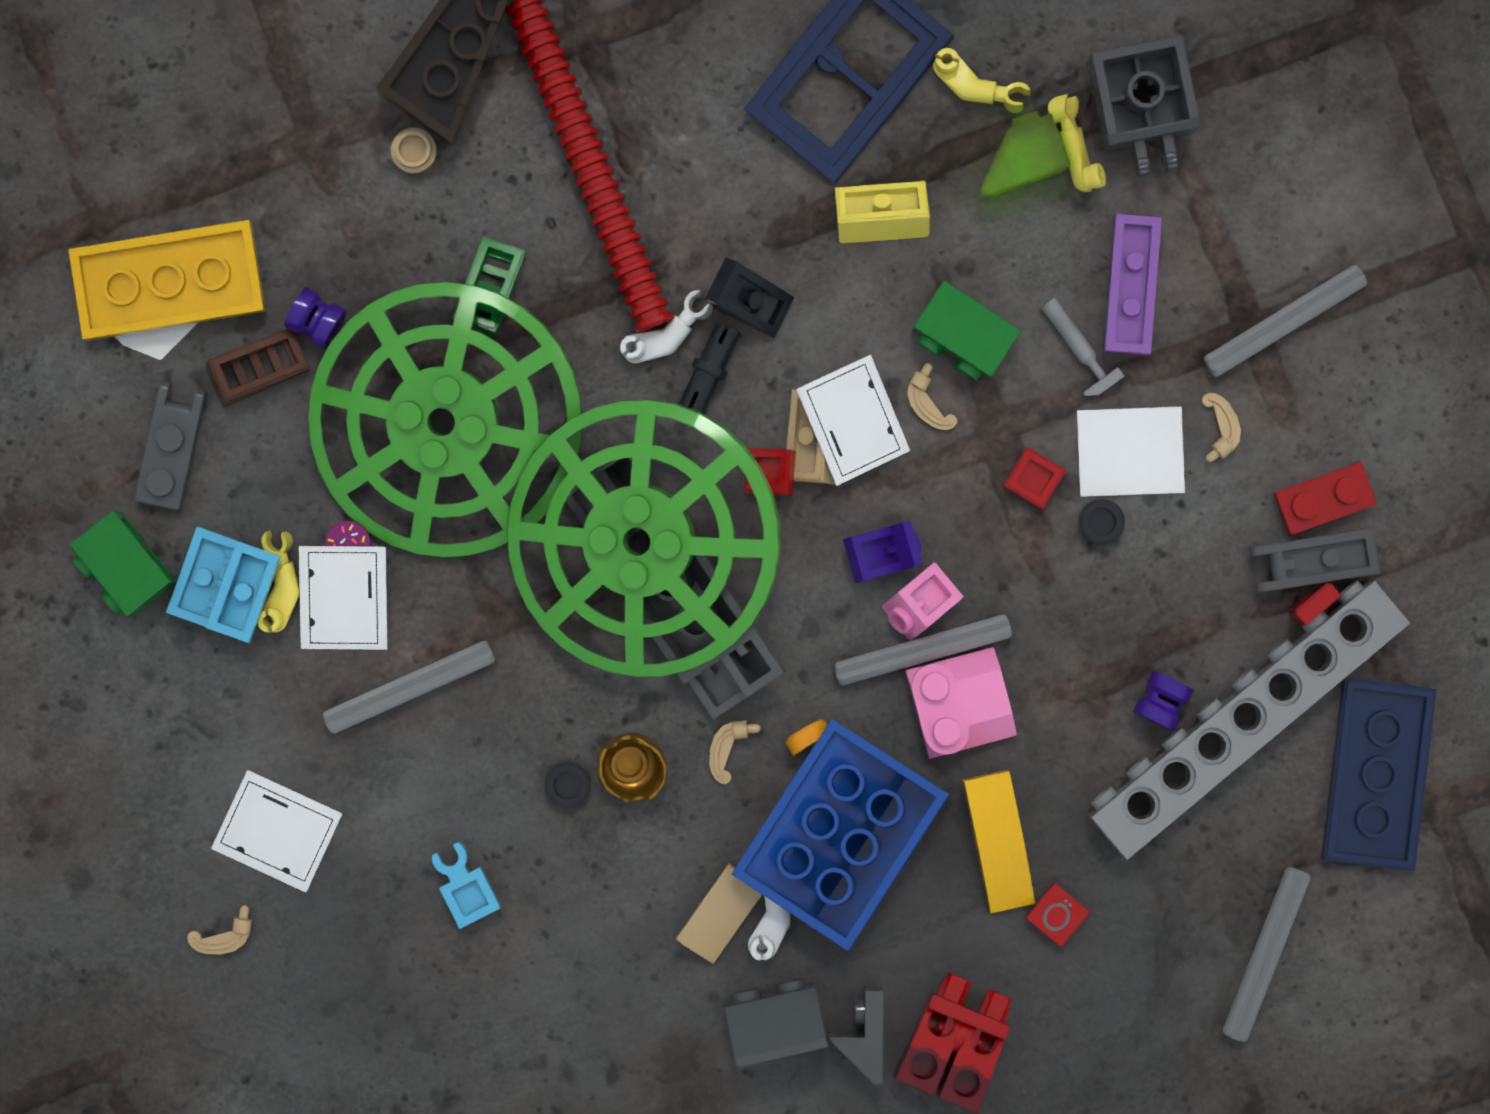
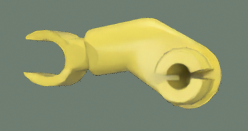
M951 48L941 49L935 55L936 59L933 64L935 73L960 99L993 104L994 101L1003 102L1005 108L1011 113H1019L1024 109L1023 103L1014 102L1009 99V96L1013 93L1030 96L1028 85L1022 82H1015L1005 87L997 85L995 81L979 79L960 58L958 53Z
M1068 94L1054 97L1048 104V111L1052 121L1055 124L1060 123L1062 132H1059L1074 186L1082 192H1091L1092 189L1104 187L1106 184L1104 168L1100 163L1090 165L1082 129L1077 127L1075 121L1079 109L1078 98L1076 96L1067 98Z
M271 531L265 532L262 536L261 543L264 550L281 556L273 578L274 585L265 601L258 620L259 628L266 633L280 632L285 628L300 595V587L293 561L289 562L287 552L293 545V538L287 531L281 533L283 543L281 550L276 549L272 545Z

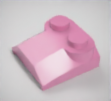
M994 647L905 670L928 759L1017 736L1011 705Z

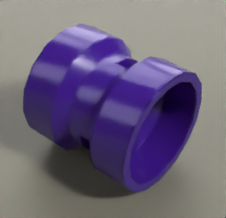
M306 287L301 291L289 310L284 327L296 334L304 332L311 337L312 343L322 349H326L340 330L347 310L336 303L328 305L321 301L320 295L317 292Z
M1153 670L1147 681L1149 689L1146 696L1138 699L1133 712L1166 729L1175 731L1180 721L1178 712L1183 704L1189 702L1194 690ZM1158 695H1161V696H1163V697H1165V698L1171 700V702L1168 703V702H1166V701H1164V700L1158 698Z

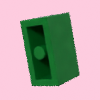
M943 281L913 327L912 332L919 336L915 341L919 346L935 356H939L942 351L957 360L954 365L955 369L968 378L977 381L980 376L986 380L991 378L1021 330Z
M112 510L70 544L77 554L72 558L73 562L89 580L94 576L106 590L101 594L102 598L117 615L124 612L127 617L138 616L177 583V580L120 511Z

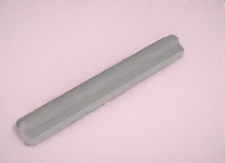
M1352 265L1204 357V361L1208 370L1215 377L1222 375L1367 285V280L1362 270L1357 265Z
M999 615L841 660L834 664L837 681L840 685H847L1005 640L1012 636L1011 626L1006 615Z
M481 641L326 710L323 713L324 722L331 733L335 734L493 664L495 662L494 653L487 641Z
M1294 867L1285 869L1223 1028V1033L1232 1039L1240 1042L1248 1040L1310 881V875Z

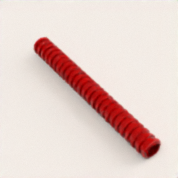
M516 0L509 4L505 10L507 17H513V21L510 23L511 27L519 32L516 36L518 43L524 44L521 51L523 56L530 59L527 62L529 70L535 71L532 75L534 83H540V87L537 90L540 96H545L546 98L543 102L545 109L551 110L548 117L550 122H555L557 125L554 128L555 134L562 137L559 141L560 147L567 149V153L564 156L567 162L571 161L573 164L570 167L571 174L578 176L575 183L577 188H582L584 191L581 194L582 200L589 203L586 207L587 213L594 215V219L591 222L593 227H598L600 230L597 233L598 240H604L603 252L604 254L609 253L611 258L608 260V264L616 269L613 273L614 279L621 281V285L618 288L620 293H625L627 296L624 299L625 306H631L630 318L636 319L638 323L634 328L637 333L658 329L671 322L670 320L674 316L671 311H666L665 307L668 305V301L666 298L661 299L660 293L663 292L661 285H656L654 282L658 277L656 272H650L649 267L652 266V262L650 259H645L643 255L647 250L644 245H639L638 241L641 239V235L639 232L634 233L633 228L636 226L634 219H629L627 216L631 211L629 206H623L622 201L625 200V196L617 191V188L620 186L618 180L612 179L611 175L614 174L613 167H607L606 162L609 160L607 153H602L600 150L604 145L602 140H596L595 136L598 134V130L590 125L593 118L591 114H586L584 111L588 106L585 100L580 101L579 97L582 95L580 87L574 86V83L577 81L575 74H569L571 64L563 59L566 52L564 48L558 47L561 40L559 35H553L552 31L555 29V25L552 21L547 20L550 16L548 9L542 8V4L545 1Z

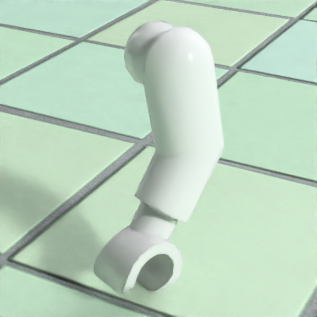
M700 290L690 292L684 301L685 309L679 316L674 315V318L670 320L671 322L663 329L626 336L620 344L621 354L631 363H641L675 353L692 331L690 326L696 319L704 320L712 314L713 306L707 304L702 311L694 313L692 309L693 302L700 298L703 292Z
M765 896L766 912L748 942L751 956L758 961H766L775 955L791 922L790 913Z

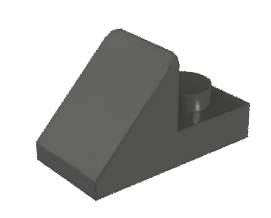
M864 986V998H855V1026H863V1032H827V1038L873 1084H883L884 991L879 986Z

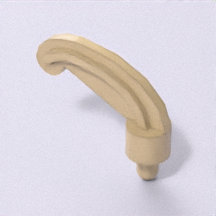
M925 363L921 372L915 371L909 382L907 396L910 406L918 417L930 426L941 430L952 429L957 424L956 416L948 414L944 417L925 392L932 380L928 376L933 368L931 363Z
M1208 393L1202 397V404L1205 407L1213 406L1221 438L1211 445L1213 450L1206 456V460L1209 463L1215 461L1218 457L1224 459L1232 453L1240 442L1241 434L1236 413L1229 402L1216 393Z
M747 720L732 721L722 725L714 735L710 747L709 766L713 777L719 783L727 784L731 780V773L724 770L734 739L748 738L750 733H758L761 730L759 724L747 725Z
M246 905L241 906L239 917H234L232 931L202 938L201 933L198 931H192L187 936L188 943L193 949L204 954L221 955L236 951L247 942L250 935L252 919L248 918L249 907Z

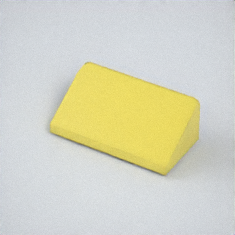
M926 181L835 187L837 227L840 243L925 238L929 236L930 215Z

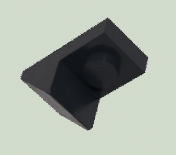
M725 257L705 299L713 303V308L775 338L794 297L739 262Z

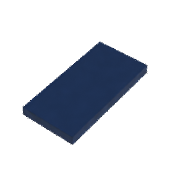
M1344 678L1342 680L1321 859L1415 871L1437 689Z

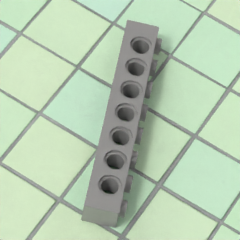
M1358 580L1351 583L1340 592L1341 597L1338 598L1340 601L1339 605L1328 614L1323 611L1310 623L1302 625L1301 627L1305 633L1293 643L1285 639L1266 655L1270 660L1266 666L1257 673L1251 668L1231 684L1235 692L1223 702H1220L1216 697L1206 704L1196 714L1200 721L1187 732L1180 727L1170 734L1161 743L1165 750L1156 758L1150 761L1146 756L1134 764L1125 773L1129 780L1115 791L1112 786H1109L1090 802L1095 809L1087 814V816L1122 858L1128 860L1410 624L1376 581H1366L1363 585ZM1347 615L1354 616L1360 623V633L1353 641L1346 640L1340 633V623ZM1313 644L1319 645L1324 650L1326 657L1324 665L1316 671L1311 670L1304 660L1306 650ZM1281 673L1289 679L1291 688L1289 694L1284 699L1277 700L1269 691V683L1275 675ZM1248 703L1253 707L1256 717L1251 727L1242 730L1235 724L1234 712L1239 705ZM1212 732L1218 736L1221 747L1215 757L1206 759L1200 754L1198 743L1203 735ZM1179 762L1185 769V780L1180 786L1169 788L1163 780L1164 769L1170 763ZM1136 792H1145L1151 802L1149 811L1142 817H1133L1127 807L1129 798Z

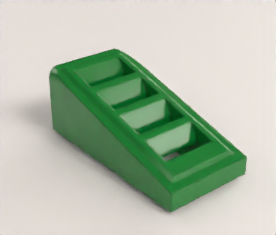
M483 237L465 284L476 285L511 299L526 251ZM487 257L511 264L509 271L486 264ZM484 275L502 281L504 284L502 287L481 281L480 277ZM478 302L476 312L491 318L488 320L475 315L472 330L481 332L496 341L506 314ZM458 303L452 316V322H454Z

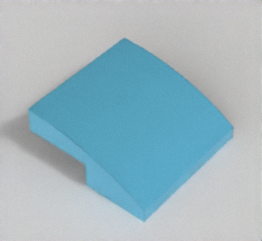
M196 527L166 613L251 643L281 556L210 530Z

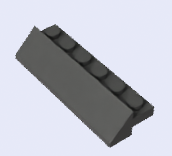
M632 458L608 462L591 473L607 493H610L618 488L630 485ZM651 472L650 485L662 489ZM576 486L566 502L584 527L586 518L593 505L580 488ZM641 528L630 530L627 537L629 547L636 553H645L650 546L649 535ZM693 555L691 564L682 579L700 597L712 580L716 567L708 556ZM727 584L710 607L729 627L740 617L744 610ZM667 590L644 597V624L664 621L685 611ZM696 620L670 634L652 637L668 661L684 658L704 649L715 641ZM753 624L735 644L714 659L688 671L676 674L683 684L687 682L690 684L714 720L786 671Z

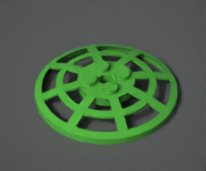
M453 282L418 284L394 291L370 303L351 318L331 341L319 363L311 389L308 414L310 442L318 470L331 495L346 514L363 526L368 533L391 546L415 554L437 557L469 556L495 549L507 543L510 506L503 496L510 492L518 483L534 451L536 452L550 436L538 433V404L528 377L552 362L564 393L567 422L583 414L581 394L575 373L562 346L548 328L525 307L500 293L476 285ZM442 296L460 298L453 325L422 326L398 335L385 313L386 310L398 304L419 298ZM478 302L491 306L513 318L533 335L541 347L520 361H517L497 341L481 332L472 330ZM369 322L382 346L362 366L353 383L352 390L348 391L326 385L330 370L343 347L361 327ZM449 339L443 366H433L419 370L405 348L410 344L424 340ZM468 344L474 345L491 355L505 370L485 383L470 372L463 370L462 367ZM390 358L403 379V382L392 395L391 400L365 395L366 388L375 372ZM516 386L523 406L524 430L499 425L498 410L494 399ZM322 403L347 410L348 440L353 457L358 465L338 479L330 467L323 444L321 427ZM438 408L447 409L454 416L455 425L449 434H439L431 426V415ZM361 413L386 419L387 433L391 443L370 458L362 438ZM583 429L567 439L578 455L581 448ZM494 443L519 448L518 456L511 469L499 483L494 485L480 465V462L488 455ZM399 460H402L410 468L421 473L417 499L394 488L380 473ZM561 463L545 494L528 513L521 517V521L537 523L545 516L553 495L562 480L568 475ZM464 473L479 495L474 499L459 503H435L440 477H452ZM369 481L374 489L387 500L414 513L411 537L407 538L395 534L374 522L353 503L347 494ZM487 507L503 528V530L489 537L467 543H429L433 517H460L478 512Z
M653 399L624 400L599 406L572 418L553 432L532 455L519 478L511 501L507 528L509 559L515 583L526 607L541 628L563 649L583 662L608 672L634 677L666 676L688 671L714 659L735 644L755 623L767 603L777 577L781 553L780 518L774 494L762 468L747 447L726 427L707 415L680 404ZM622 415H637L634 443H625L605 448L582 461L567 440L577 431L598 421ZM656 417L670 418L691 426L714 440L725 451L703 470L696 462L685 455L664 446L653 444ZM553 452L568 475L562 480L552 497L546 514L545 524L521 521L522 507L530 484L542 463ZM632 458L630 485L618 488L610 493H607L591 473L608 462ZM652 459L677 468L686 474L691 481L674 496L661 488L650 485ZM737 465L746 476L757 500L763 524V539L735 538L730 509L721 490L716 485ZM578 486L593 505L586 518L584 528L559 526L565 502L572 490ZM703 495L707 497L715 513L719 537L695 536L693 523L686 510ZM633 528H641L649 535L650 546L643 554L634 552L628 545L627 537ZM520 540L544 543L549 572L558 591L563 596L546 613L536 601L526 579L520 555ZM558 545L583 547L585 560L591 571L573 587L562 568ZM693 555L717 556L718 563L712 580L704 593L699 597L682 577L689 568ZM734 557L762 558L760 575L752 597L740 617L729 627L710 607L717 600L727 583ZM602 585L613 592L624 595L625 622L603 615L585 601ZM667 590L685 609L682 613L667 620L644 624V597ZM576 611L582 618L596 627L616 635L625 636L626 662L611 660L588 651L568 638L558 627ZM696 620L715 639L704 649L684 658L659 664H645L644 637L670 634Z

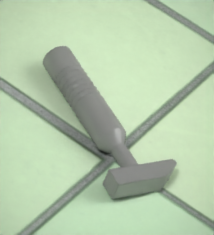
M1056 297L1041 307L1080 363L1089 366L1099 379L1096 384L1084 392L1085 396L1100 395L1125 377L1119 368L1106 375L1096 361V352L1075 323H1073Z

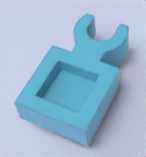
M459 841L453 844L458 854L456 864L447 865L444 863L439 852L432 855V863L437 871L447 875L450 880L449 883L441 886L439 889L459 929L495 912L502 906L482 866L469 872L466 866L468 851L464 844Z

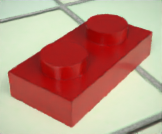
M1362 461L1273 493L1288 536L1377 505Z

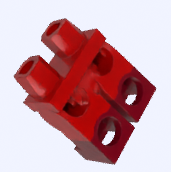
M948 972L940 983L937 992L933 993L930 991L893 1076L896 1080L934 1095L936 1091L939 1098L978 1114L1004 1040L1010 1029V1026L1005 1022L1009 1015L1011 998L987 989L979 1011L963 1005L972 982ZM951 1053H953V1056H952L951 1061H950V1063H949V1066H948V1068H947V1070H946V1073H945V1075L942 1077V1074H943L944 1069H945V1067H946V1064H947V1062H948V1060H949V1057H950Z

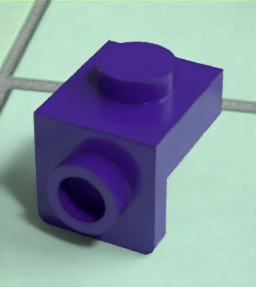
M910 521L843 539L855 584L922 565L920 539L914 532Z

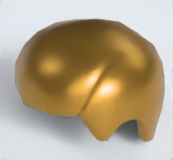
M627 733L608 740L607 744L604 745L598 756L597 775L605 791L625 803L640 800L651 801L656 798L666 784L668 762L661 746L651 737L640 733Z

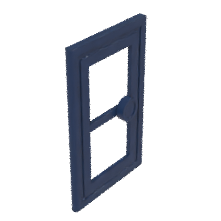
M831 0L743 110L835 185L936 59L935 55L937 52L944 49L954 37L951 32L913 0H871L918 39V42L878 91L844 63V53L838 46L828 45L863 0ZM815 60L822 71L827 73L840 71L872 98L831 149L779 106Z

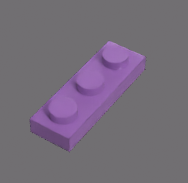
M1116 214L1114 216L1103 352L1145 356L1151 354L1162 217Z

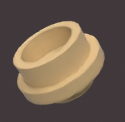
M414 127L404 129L392 141V159L397 167L406 173H422L429 169L436 159V143L432 136L423 129Z

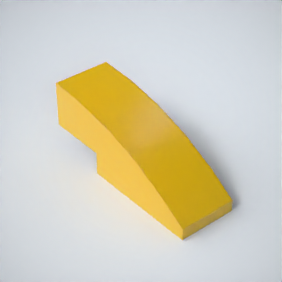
M1003 770L962 779L990 913L1035 904L1010 771Z

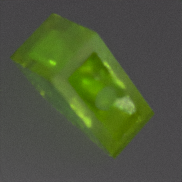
M1034 111L1012 120L1014 127L1007 130L978 192L981 202L1067 171L1070 162L1052 113L1040 117L1038 111Z

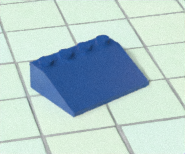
M831 719L731 875L849 951L950 797V794L834 719Z

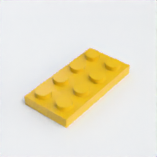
M250 220L68 249L82 339L85 341L266 312L253 226Z

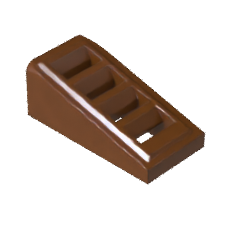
M289 329L208 359L206 363L207 373L223 408L310 370L295 333ZM283 344L292 366L283 367L275 349L276 346ZM264 351L274 373L269 375L266 374L258 354ZM246 359L249 360L256 380L249 382L241 364ZM228 367L232 368L239 385L233 389L224 372V369Z

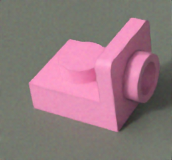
M934 562L884 603L882 608L887 613L888 620L893 628L904 634L907 639L913 640L964 596Z

